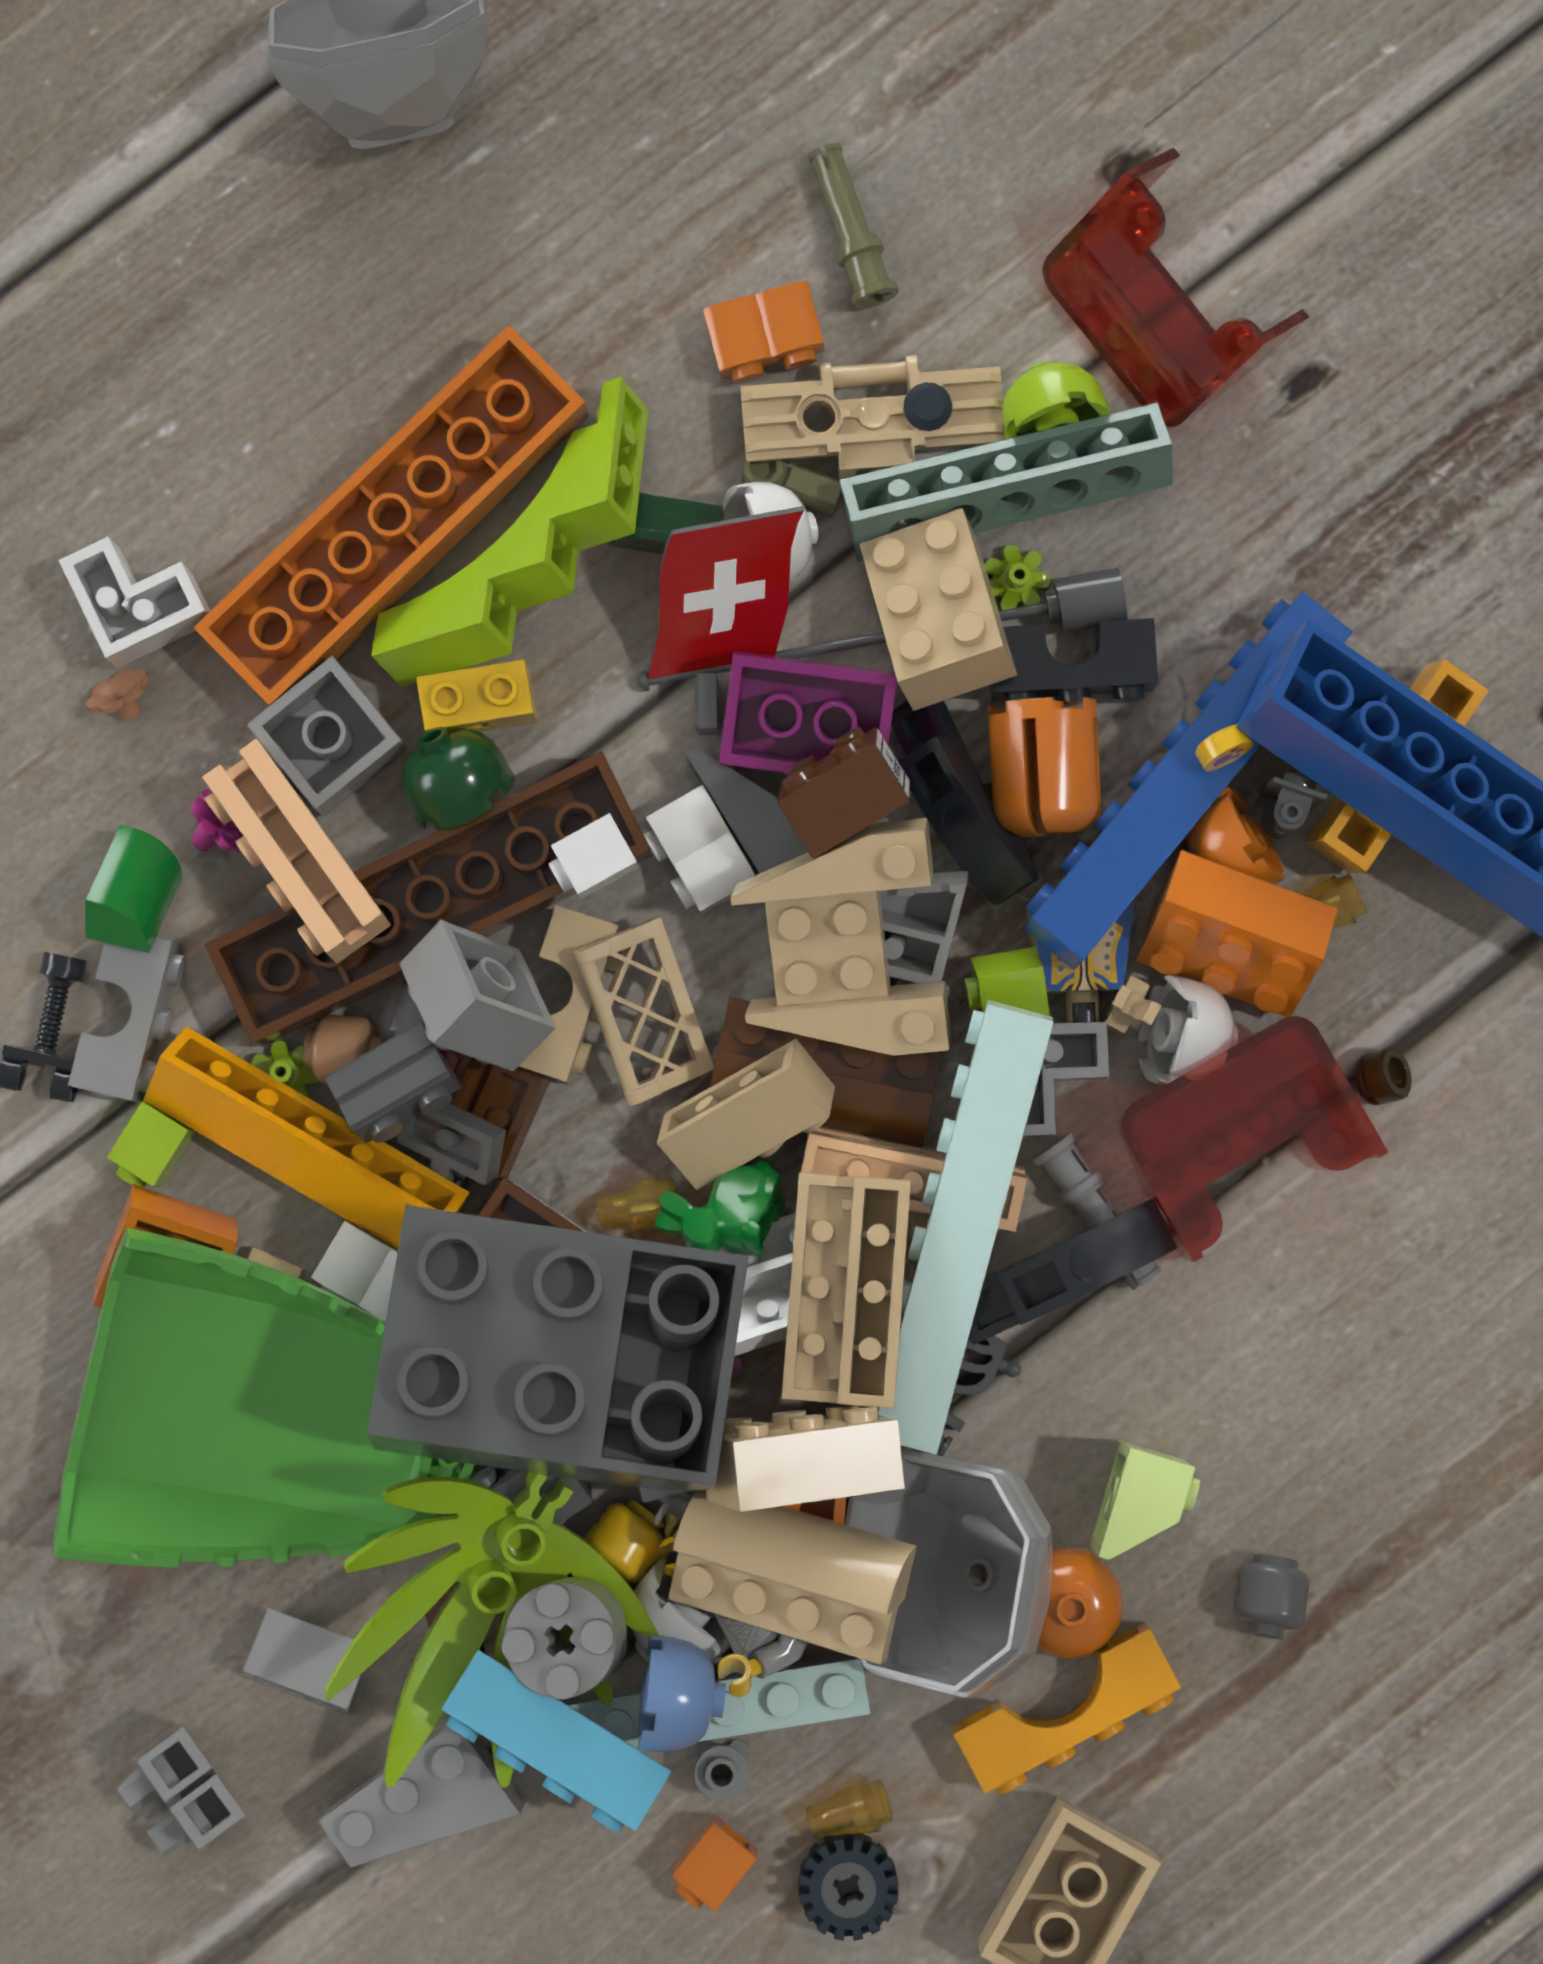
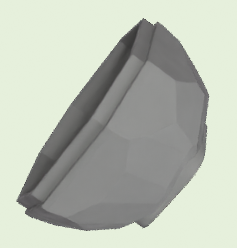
M285 0L270 8L268 64L278 83L334 131L347 137L351 147L357 149L374 148L437 134L454 125L455 115L464 104L483 61L487 22L484 0Z
M908 1450L905 1454L901 1455L905 1489L851 1496L849 1499L845 1525L917 1546L905 1600L898 1606L887 1659L881 1665L863 1659L860 1660L864 1668L874 1675L962 1698L974 1697L1007 1680L1036 1653L1053 1585L1052 1529L1022 1477L1005 1469L916 1450ZM985 1566L988 1572V1577L986 1582L983 1584L981 1575L983 1567Z

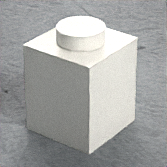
M610 813L552 844L551 847L557 859L548 863L564 893L574 888L580 899L639 868L636 859Z

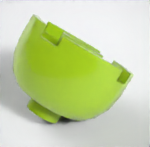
M1042 361L1030 366L1006 390L1002 405V425L1006 440L1111 413L1102 388L1097 379L1089 372L1075 364Z

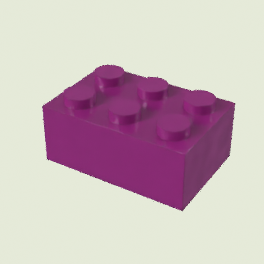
M736 650L732 658L719 764L785 772L809 756H813L816 762L827 757L834 749L832 743L857 727H860L864 733L876 727L888 745L897 685L895 672Z

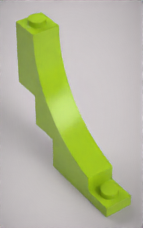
M621 376L602 383L600 407L596 412L597 423L572 432L561 458L546 483L520 517L494 544L469 565L428 592L404 604L378 613L371 656L401 687L417 683L416 677L460 670L512 654L517 611L573 594L578 551L635 534L648 409Z

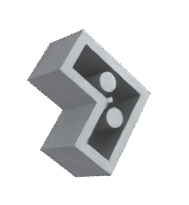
M1107 1022L1053 1024L1023 1137L1056 1135L1054 1081L1103 1080L1109 1077Z

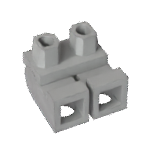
M184 1726L136 1760L139 1768L132 1772L117 1789L133 1813L137 1812L158 1795L171 1811L168 1816L147 1830L148 1835L163 1856L182 1848L190 1841L199 1851L246 1816L242 1807Z

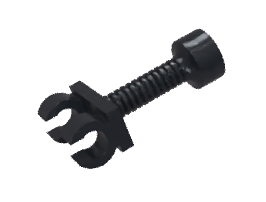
M49 952L43 953L40 973L47 977L48 984L51 986H48L47 989L49 991L46 992L47 997H45V1000L47 1002H44L46 1007L43 1008L44 1013L41 1015L44 1018L40 1019L42 1023L39 1024L40 1029H38V1032L40 1034H37V1045L33 1049L14 1045L3 1046V1058L0 1062V1088L21 1091L25 1082L29 1060L56 1066L50 1086L51 1099L65 1102L75 1101L79 1088L68 1086L74 1058L57 1055L54 1047H57L56 1042L59 1040L57 1038L60 1035L58 1031L61 1030L59 1026H62L61 1020H63V1017L61 1015H64L63 1010L66 1008L64 1005L67 1003L65 999H68L66 995L69 994L68 988L75 982L83 981L87 965L86 960Z

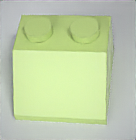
M1119 1440L1089 1547L1098 1557L1111 1560L1179 1523L1183 1510L1191 1512L1197 1499L1200 1479L1193 1476L1195 1467L1183 1459Z

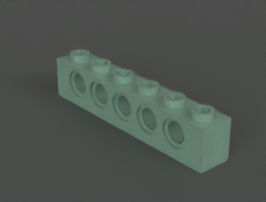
M1158 403L839 480L845 521L857 562L863 560L860 543L960 508L964 509L974 533L1173 485L1172 442Z

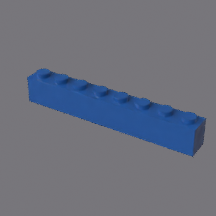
M1304 591L1297 596L1291 605L1283 599L1277 603L1261 623V625L1269 630L1258 645L1248 638L1229 661L1228 665L1236 670L1230 679L1223 685L1215 678L1195 702V705L1202 710L1201 714L1191 726L1181 719L1161 743L1162 746L1169 750L1167 755L1157 766L1148 759L1127 784L1135 791L1124 807L1115 800L1093 825L1102 832L1090 848L1080 841L1059 866L1068 873L1056 889L1046 882L1026 906V909L1033 916L1023 929L1073 970L1088 956L1261 745L1252 739L1254 744L1247 753L1224 767L1208 772L1203 769L1195 755L1197 746L1203 740L1223 728L1239 723L1274 648L1307 619H1310L1343 643L1353 633L1352 630Z

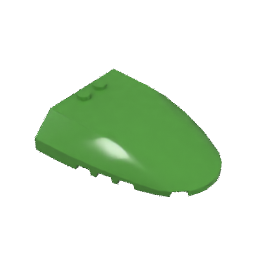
M126 1228L111 1263L64 1466L53 1541L54 1557L117 1565L178 1568L181 1562H215L220 1567H232L237 1561L271 1559L275 1563H286L293 1556L325 1553L327 1556L333 1557L357 1552L376 1538L399 1527L433 1518L436 1515L445 1516V1514L419 1512L390 1504L384 1501L382 1491L386 1487L403 1481L426 1477H451L469 1480L474 1464L374 1449L366 1434L385 1321L299 1278L246 1258L196 1243Z

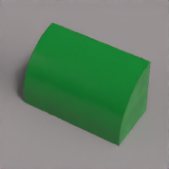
M119 825L85 899V938L150 953L182 880V869L179 861L163 842L142 830Z

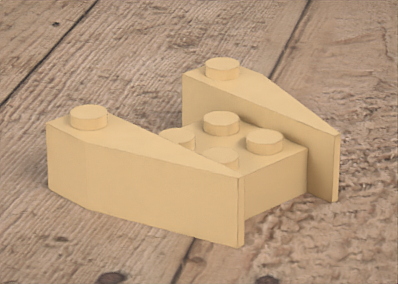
M928 818L873 823L814 859L807 852L736 885L730 897L731 906L765 902L776 997L751 999L745 1013L746 1023L892 1056L949 1050L951 1027L946 982L937 981L890 986L880 891L931 886L934 872Z

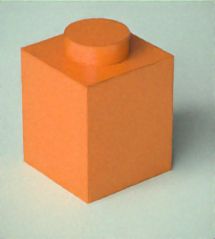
M714 1814L673 1866L672 1877L678 1881L674 1888L694 1907L700 1909L705 1903L716 1912L757 1860L758 1848Z

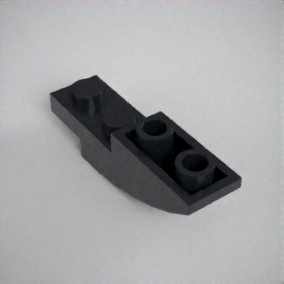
M907 700L895 708L892 714L891 725L906 755L898 762L910 780V791L954 860L963 871H969L968 877L993 905H999L1038 881L1039 876L1020 836L1011 833L1000 825L992 803V783H982L945 701L913 711Z
M1154 1197L986 1276L969 1333L973 1345L1018 1324L1023 1325L1176 1250L1178 1247Z

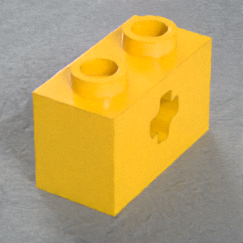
M525 659L416 677L425 732L436 727H446L447 730L466 728L481 732L538 722L530 671Z

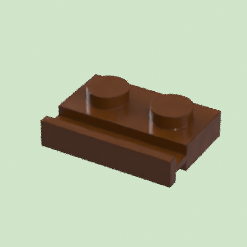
M472 1057L461 1080V1089L456 1092L451 1104L506 1130L498 1179L503 1180V1178L509 1177L550 1081L519 1067L511 1071L491 1063L483 1064Z

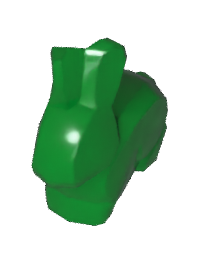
M763 1160L758 1161L752 1166L737 1167L715 1180L708 1203L701 1208L693 1207L686 1199L673 1191H666L659 1198L660 1212L655 1219V1227L659 1231L683 1237L687 1247L719 1251L723 1247L732 1252H746L749 1255L761 1257L764 1252L762 1244L770 1231L772 1223L778 1222L786 1204V1198L778 1193L782 1176L775 1172L768 1162Z

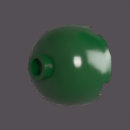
M436 727L425 732L417 740L418 746L410 753L402 771V790L420 828L425 830L426 822H433L437 831L465 824L483 815L494 807L489 797L496 793L500 787L506 796L512 789L515 780L509 764L495 742L479 731L466 728L447 730L446 727Z

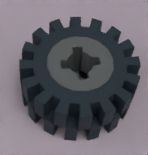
M843 1831V1835L834 1837V1834H830L824 1837L825 1841L820 1845L815 1843L809 1849L810 1854L802 1861L800 1876H798L800 1905H803L804 1914L808 1921H813L817 1925V1930L824 1935L826 1932L834 1934V1939L844 1941V1936H853L854 1941L863 1939V1934L871 1932L873 1935L881 1930V1923L884 1920L888 1923L893 1915L892 1909L894 1904L897 1905L899 1896L896 1868L892 1858H889L886 1849L880 1843L877 1845L872 1842L870 1836L863 1833L861 1837L854 1836L853 1831ZM854 1892L860 1894V1895L853 1894V1895H851V1896H847V1897H846L847 1894H852V1893H854Z

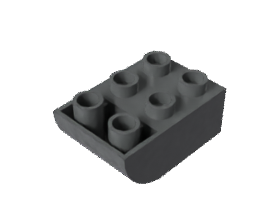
M405 1205L366 1435L374 1449L380 1451L631 1487L667 1490H705L714 1488L716 1486L749 1256Z

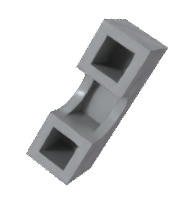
M156 937L150 953L104 942L95 979L118 985L125 990L131 1001V1016L127 1025L120 1032L111 1036L103 1037L81 1032L68 1086L130 1101H143L144 1093L148 1089L158 1063L153 1061L158 1039L164 1041L167 1038L172 1022L173 1010L166 1008L171 987H179L185 971L186 956L180 955L181 944Z

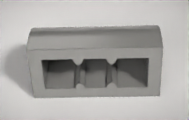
M270 1608L266 1611L243 1669L245 1678L348 1716L365 1671L333 1699L327 1700L324 1693L325 1686L354 1639Z

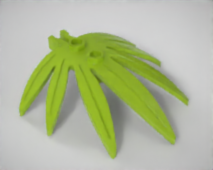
M528 1472L525 1479L526 1488L512 1500L482 1484L451 1477H426L407 1480L388 1486L382 1491L384 1501L402 1508L425 1513L456 1515L417 1521L376 1538L345 1560L344 1569L346 1573L396 1563L438 1550L453 1543H459L457 1548L435 1560L413 1576L377 1610L350 1644L324 1689L326 1699H333L403 1637L455 1582H459L441 1607L425 1635L403 1687L391 1730L385 1762L384 1781L388 1788L395 1786L444 1713L441 1710L477 1650L480 1649L495 1615L499 1613L502 1614L497 1629L492 1658L511 1669L502 1651V1640L504 1638L506 1622L516 1603L537 1586L556 1579L567 1578L569 1573L575 1578L594 1580L608 1588L619 1600L626 1617L624 1619L627 1626L647 1638L650 1635L659 1636L640 1600L615 1567L583 1538L553 1521L555 1510L563 1507L574 1492L568 1481L559 1478L555 1488L548 1493H543L542 1497H540L539 1490L547 1476ZM566 1626L558 1630L562 1635L561 1639L565 1647L567 1648L572 1645L570 1637L574 1631L571 1627ZM608 1677L593 1687L592 1690L604 1705L611 1706L613 1704V1697ZM491 1741L496 1777L500 1786L506 1788L510 1784L514 1768L494 1756L499 1746Z

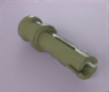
M838 143L826 144L824 148L830 162V167H828L826 158L822 156L819 147L813 150L808 155V158L813 166L841 245L837 249L836 259L838 265L845 267L854 291V294L851 296L853 308H872L895 297L899 289L895 281L889 280L881 258V253L884 251L882 241L877 236L870 235L842 154L841 145Z

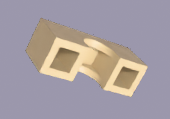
M558 905L555 906L539 958L544 962L562 967L569 973L573 983V993L564 1009L550 1015L555 1025L554 1031L518 1067L568 1084L571 1082L573 1073L583 1075L592 1050V1045L585 1043L584 1040L590 1022L599 1024L573 951L581 946H586L620 932L619 925ZM624 950L617 953L623 955ZM608 956L595 962L602 984L607 970L615 972L620 961Z

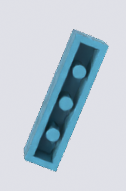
M479 1649L441 1709L451 1715L445 1724L447 1727L473 1743L479 1734L499 1746L494 1753L495 1757L521 1773L529 1764L545 1774L547 1777L542 1784L544 1788L570 1804L575 1795L580 1796L595 1806L590 1816L618 1834L624 1825L636 1832L672 1772L669 1768L559 1699L546 1697L532 1691L516 1677L511 1669Z

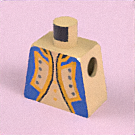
M1134 901L1129 904L1075 970L1030 935L1032 947H1035L1044 968L1047 995L1066 994L1067 1023L1100 1022L1099 993H1118L1121 985H1124L1134 915ZM1026 909V920L1028 922L1033 914Z

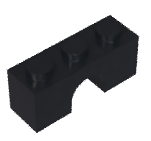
M1154 618L1099 621L1095 629V656L1089 662L1079 666L1064 665L1052 657L1046 644L1045 624L1003 627L1017 676L991 684L990 691L991 701L1004 700V707L1005 701L1058 697V701H1064V705L1083 704V697L1091 698V695L1112 694L1114 702L1145 699V692L1153 691L1158 684Z

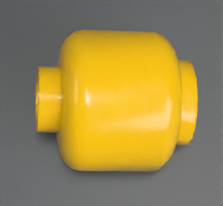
M629 1500L626 1505L611 1503L585 1534L584 1540L599 1551L615 1567L626 1582L637 1583L642 1580L661 1555L658 1554L664 1537L660 1532L665 1526L661 1521L656 1526L654 1523L655 1516L633 1500Z

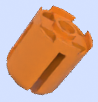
M1053 697L1005 701V713H1003L1001 708L988 705L992 803L1000 825L1017 836L1040 837L1050 836L1052 833H1059V835L1078 834L1095 824L1102 811L1096 699L1083 697V708H1078V705L1064 706V701H1054Z

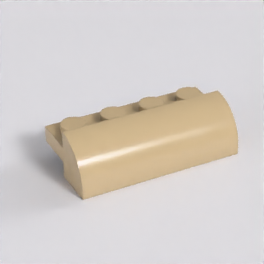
M799 1173L782 1399L894 1408L911 1180Z
M706 1489L697 1490L685 1510L674 1542L673 1550L678 1552L668 1599L881 1665L887 1659L898 1606L905 1600L917 1546L785 1506L738 1512L707 1501Z

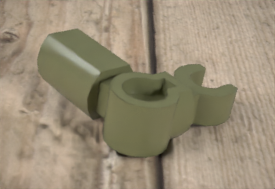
M745 458L742 474L743 484L751 482H771L791 490L800 499L805 508L830 517L834 516L841 498L839 479L797 464H793L792 468L785 466L787 460L746 463Z

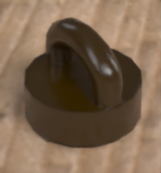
M1385 1047L1367 1053L1357 1061L1354 1071L1356 1087L1360 1096L1368 1104L1373 1106L1388 1104L1408 1096L1412 1083L1411 1071L1406 1059L1398 1050L1393 1047Z

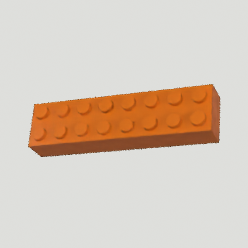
M508 325L193 628L270 706L331 656L337 660L377 621L378 613L390 609L589 417L586 402Z

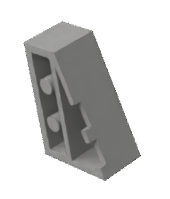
M969 871L933 873L931 886L880 891L889 976L915 983L942 981Z
M443 1725L429 1735L394 1787L388 1788L386 1786L383 1769L327 1809L318 1822L351 1868L519 1815L525 1805V1801L511 1782L506 1788L500 1786L495 1773L493 1756L479 1736L473 1743L446 1725Z

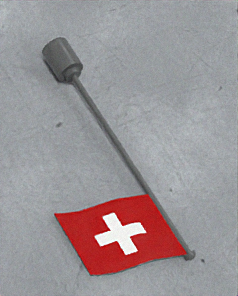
M803 506L671 530L667 539L660 565L658 631L648 672L643 670L639 673L637 684L640 689L650 691V685L697 677V673L731 671L733 653L736 650L799 659L886 643L884 632L777 651L788 610L791 548L798 522L804 512ZM1118 567L1053 579L1054 590L1044 592L1045 603L999 611L1001 621L1047 613L1050 624L1060 622L1062 632L1096 627L1099 621L1128 619L1125 592Z

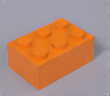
M1181 850L1151 911L1136 961L1153 967L1156 971L1163 974L1190 978L1212 986L1220 994L1255 1005L1262 1011L1291 1018L1324 960L1338 908Z

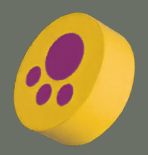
M1238 724L1217 731L1197 746L1195 755L1205 771H1213L1224 767L1243 756L1252 748L1254 744L1252 739L1236 728Z

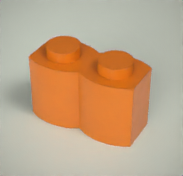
M808 281L782 285L756 295L727 300L703 309L720 378H732L734 384H743L757 380L765 375L763 369L772 365L784 364L786 370L809 366L817 361L816 354L825 351L824 340Z

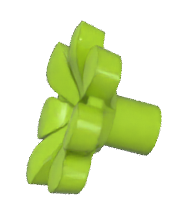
M1010 544L1004 546L1001 550L1003 560L1000 561L993 557L985 559L984 564L987 574L992 577V580L989 581L994 598L998 596L1001 598L998 605L999 611L1017 608L1018 603H1021L1023 606L1041 603L1036 591L1048 590L1051 585V578L1049 574L1039 572L1037 569L1043 562V557L1038 551L1030 550L1023 557L1018 547ZM1015 573L1021 576L1020 580L1015 578Z
M277 1040L272 1043L271 1056L268 1057L263 1053H258L252 1059L251 1064L310 1099L311 1094L305 1088L306 1085L314 1086L320 1084L315 1078L313 1070H308L305 1066L303 1056L304 1045H300L293 1052H290L287 1041ZM285 1069L286 1074L283 1077H279V1072Z

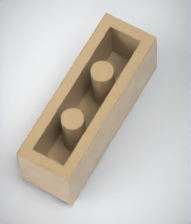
M794 1039L666 1112L657 1144L692 1186L698 1190L757 1156L765 1158L772 1155L783 1145L784 1141L800 1132L811 1133L821 1127L829 1118L835 1085L798 1040Z

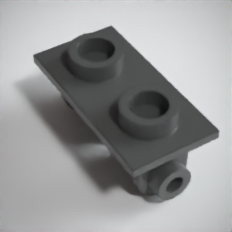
M1285 773L1283 779L1274 777L1258 793L1259 796L1269 799L1262 819L1264 832L1274 839L1286 838L1293 830L1298 829L1305 823L1308 813L1324 802L1328 794L1316 791L1317 783L1304 776Z

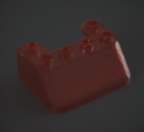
M1298 1016L1286 1017L1271 1024L1136 1100L1126 1107L1119 1121L1120 1136L1140 1184L1148 1199H1155L1178 1247L1179 1254L1183 1261L1196 1262L1204 1256L1201 1252L1211 1247L1218 1240L1222 1232L1223 1222L1221 1213L1206 1186L1297 1134H1300L1314 1160L1328 1170H1346L1365 1159L1380 1158L1389 1153L1320 1031L1311 1021Z

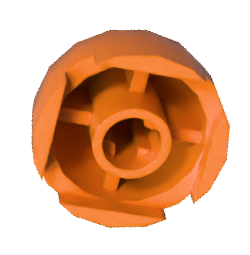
M1228 785L1185 836L1189 852L1275 885L1285 878L1281 874L1284 871V867L1271 838L1264 832L1261 821L1256 824L1247 813L1242 814L1251 806L1236 788Z
M1068 1547L1053 1549V1585L1048 1610L1037 1649L1048 1656L1067 1660L1091 1656L1109 1643L1120 1626L1124 1606L1120 1583L1109 1566L1089 1551Z

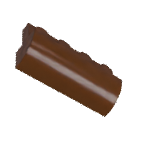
M729 997L710 1087L792 1040L797 1039L835 1085L830 1115L822 1125L823 1127L919 1147L923 1146L932 1109L942 1051L892 1056L748 1024L745 1020V1013L750 1001Z

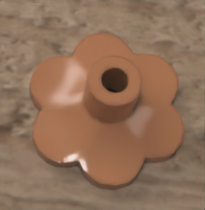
M125 668L120 670L111 679L98 683L92 689L93 696L86 702L87 709L91 713L101 711L103 714L118 711L124 721L134 719L142 711L136 699L144 691L143 686L149 680L148 673L144 669L134 671L132 668Z

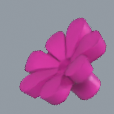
M210 789L203 790L191 806V813L200 823L196 828V832L191 836L192 844L202 852H206L215 843L224 851L235 850L238 853L241 852L235 841L241 838L243 834L233 820L225 825L221 823L204 799L213 792Z

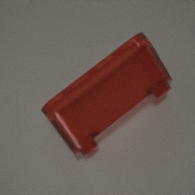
M1174 147L1127 170L1047 255L1042 269L1043 279L1048 290L1141 407L1158 403L1165 425L1169 428L1176 427L1193 417L1254 370L1309 318L1308 314L1302 309L1262 332L1251 320L1239 317L1227 321L1215 331L1150 248L1162 237L1165 231L1166 218L1162 206L1149 191V188L1180 157Z

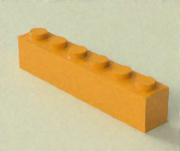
M187 1026L159 1057L143 1099L148 1104L397 1250L405 1205L460 1213L470 1193L385 1142L376 1143L372 1140L365 1144L353 1132L344 1118L286 1084L279 1082L269 1074Z

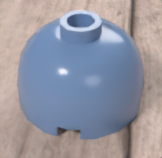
M650 1635L646 1656H650L649 1669L643 1673L638 1721V1735L641 1736L637 1747L638 1750L656 1752L680 1751L695 1745L706 1735L711 1717L722 1718L726 1684L715 1682L713 1662L704 1650L692 1642L674 1637Z

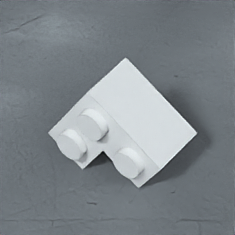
M109 537L59 560L104 657L117 668L195 632L196 630L193 627L210 612L193 574L182 562L136 582L121 549Z

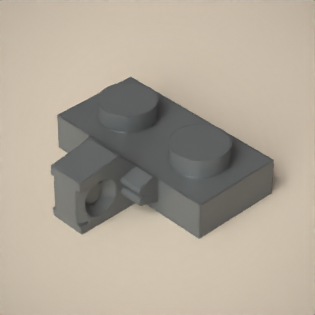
M448 1104L445 1108L433 1114L425 1115L420 1112L403 1122L404 1128L397 1135L396 1142L425 1156V1161L431 1164L430 1169L443 1176L446 1180L464 1188L465 1181L468 1178L483 1185H487L498 1178L506 1130L452 1104Z

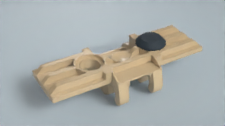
M917 355L905 356V361L836 367H831L830 362H819L820 380L740 386L746 463L838 456L839 480L856 476V472L859 469L893 467L915 462V450L985 445L1005 440L1002 425L1003 394L1000 366L920 372L918 370ZM907 383V395L837 400L834 397L833 388ZM811 406H822L823 412L833 418L834 424L827 431L821 433L814 432L808 429L804 423L803 416L806 410Z

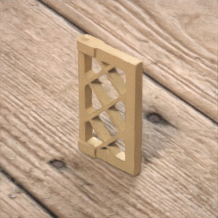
M654 917L602 940L581 946L573 951L624 1090L623 1093L628 1106L641 1104L650 1098L662 1094L664 1091L714 1070L711 1056L661 917ZM649 939L658 963L656 970L631 960L637 944ZM624 950L623 955L617 953ZM609 956L620 962L608 991L604 990L595 962ZM628 965L652 976L641 1006L616 995ZM661 981L665 983L676 1014L674 1021L650 1011ZM613 1001L638 1012L626 1042L622 1040L611 1009ZM646 1017L671 1027L659 1057L635 1047ZM679 1032H682L692 1060L677 1066L669 1062L668 1058ZM632 1052L656 1063L650 1078L639 1083L629 1059ZM665 1067L669 1068V1070L663 1072Z

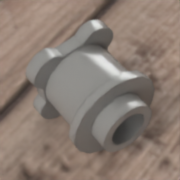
M734 1739L729 1744H715L712 1740L701 1741L697 1745L695 1755L698 1760L694 1776L699 1792L711 1800L723 1802L733 1800L747 1791L750 1785V1771L746 1759L749 1756L750 1749L746 1742L741 1739ZM718 1764H725L731 1768L732 1774L726 1779H719L714 1776L712 1769Z

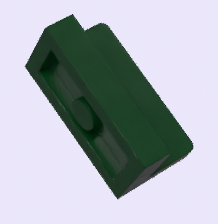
M639 492L635 534L610 541L608 544L614 547L663 554L671 530L722 521L723 506Z

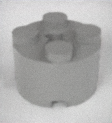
M567 1577L556 1579L531 1590L516 1603L506 1622L504 1638L502 1640V1651L512 1671L526 1687L540 1695L565 1700L589 1691L610 1677L619 1667L627 1650L628 1636L624 1619L626 1617L619 1600L602 1584L589 1578ZM569 1626L574 1631L570 1637V1641L573 1644L565 1648L560 1643L562 1635L558 1630Z

